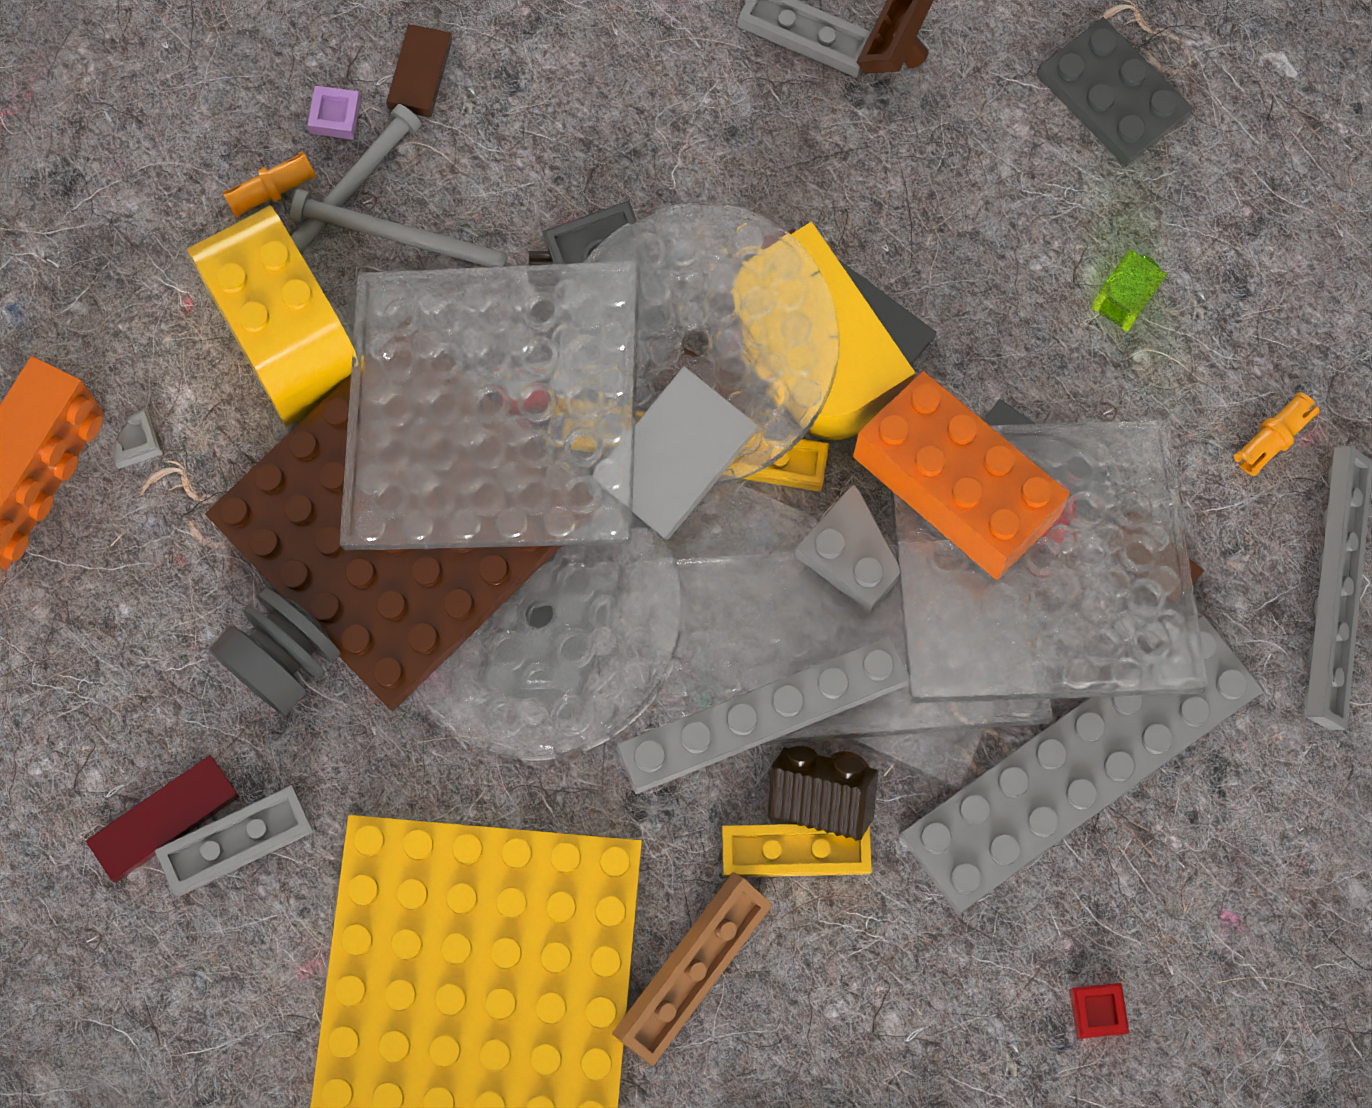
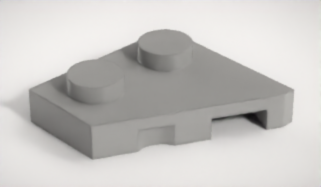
M853 484L795 550V557L870 613L899 581L902 573L859 489Z

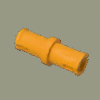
M302 151L269 170L264 166L257 170L259 175L222 193L235 217L238 218L241 214L273 199L274 203L281 200V194L312 178L315 179L317 176L305 153Z
M1298 392L1274 418H1266L1259 426L1260 431L1240 451L1234 454L1235 462L1239 463L1242 459L1244 460L1238 466L1247 474L1256 476L1280 450H1288L1294 443L1293 437L1320 413L1318 406L1309 409L1315 404V401L1305 393Z

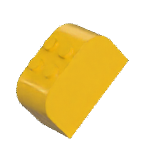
M271 205L186 248L204 285L285 427L306 417L351 373L361 368L357 354L342 324Z
M812 221L752 258L742 268L734 288V302L741 335L740 341L745 349L742 351V354L756 375L761 372L764 373L766 381L770 386L767 388V392L778 410L783 412L788 409L797 424L807 433L820 439L833 441L853 437L915 379V371Z

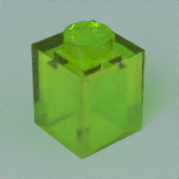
M1129 249L1100 288L1090 308L1126 332H1129L1156 295L1168 274L1161 270L1152 258L1146 255H1138Z

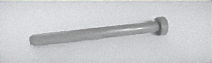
M398 104L390 113L393 121L322 202L342 207L406 132L415 134L422 126L418 117L407 107ZM307 218L296 230L291 238L300 253L318 235L327 222Z
M297 189L292 201L290 220L303 223L305 217L494 269H502L506 264L507 256L501 251L310 199L309 191Z

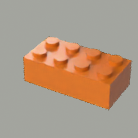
M33 356L29 358L0 404V569L7 571L11 563L18 561L26 551L30 532L37 521H42L49 514L54 501L53 495L61 482L67 481L73 475L78 464L77 456L85 443L92 441L97 436L103 422L102 416L104 412L80 379Z
M922 371L859 431L853 458L996 581L1060 517L1071 494L925 371Z

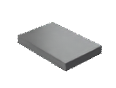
M683 366L592 479L668 541L760 427Z

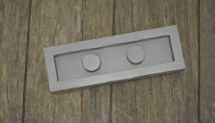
M747 0L737 23V27L856 78L861 71L860 66L856 62L871 33L869 30L798 0Z
M290 785L156 849L155 853L173 895L179 897L313 833L314 830L295 788Z

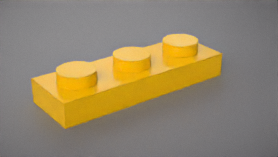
M797 824L722 826L723 878H729L733 872L741 877L869 875L872 872L870 825L862 840L857 841L852 837L836 836L833 832L827 834L824 830L817 831L815 828L808 829L805 825L798 826Z

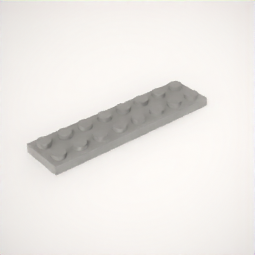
M1203 615L908 827L899 837L955 913L959 915L1255 699L1264 690Z

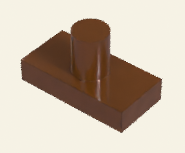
M887 0L856 62L860 68L867 74L899 72L903 63L908 68H915L921 65L928 56V49L917 37V34L934 0Z

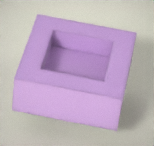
M315 86L307 122L309 134L354 140L361 104L359 91Z

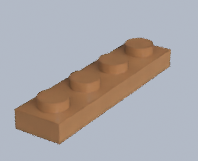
M733 872L612 1032V1035L653 1067L773 905L746 879Z

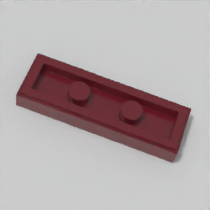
M209 755L88 838L85 842L111 881L116 883L154 857L156 849L183 837L240 796L215 759Z

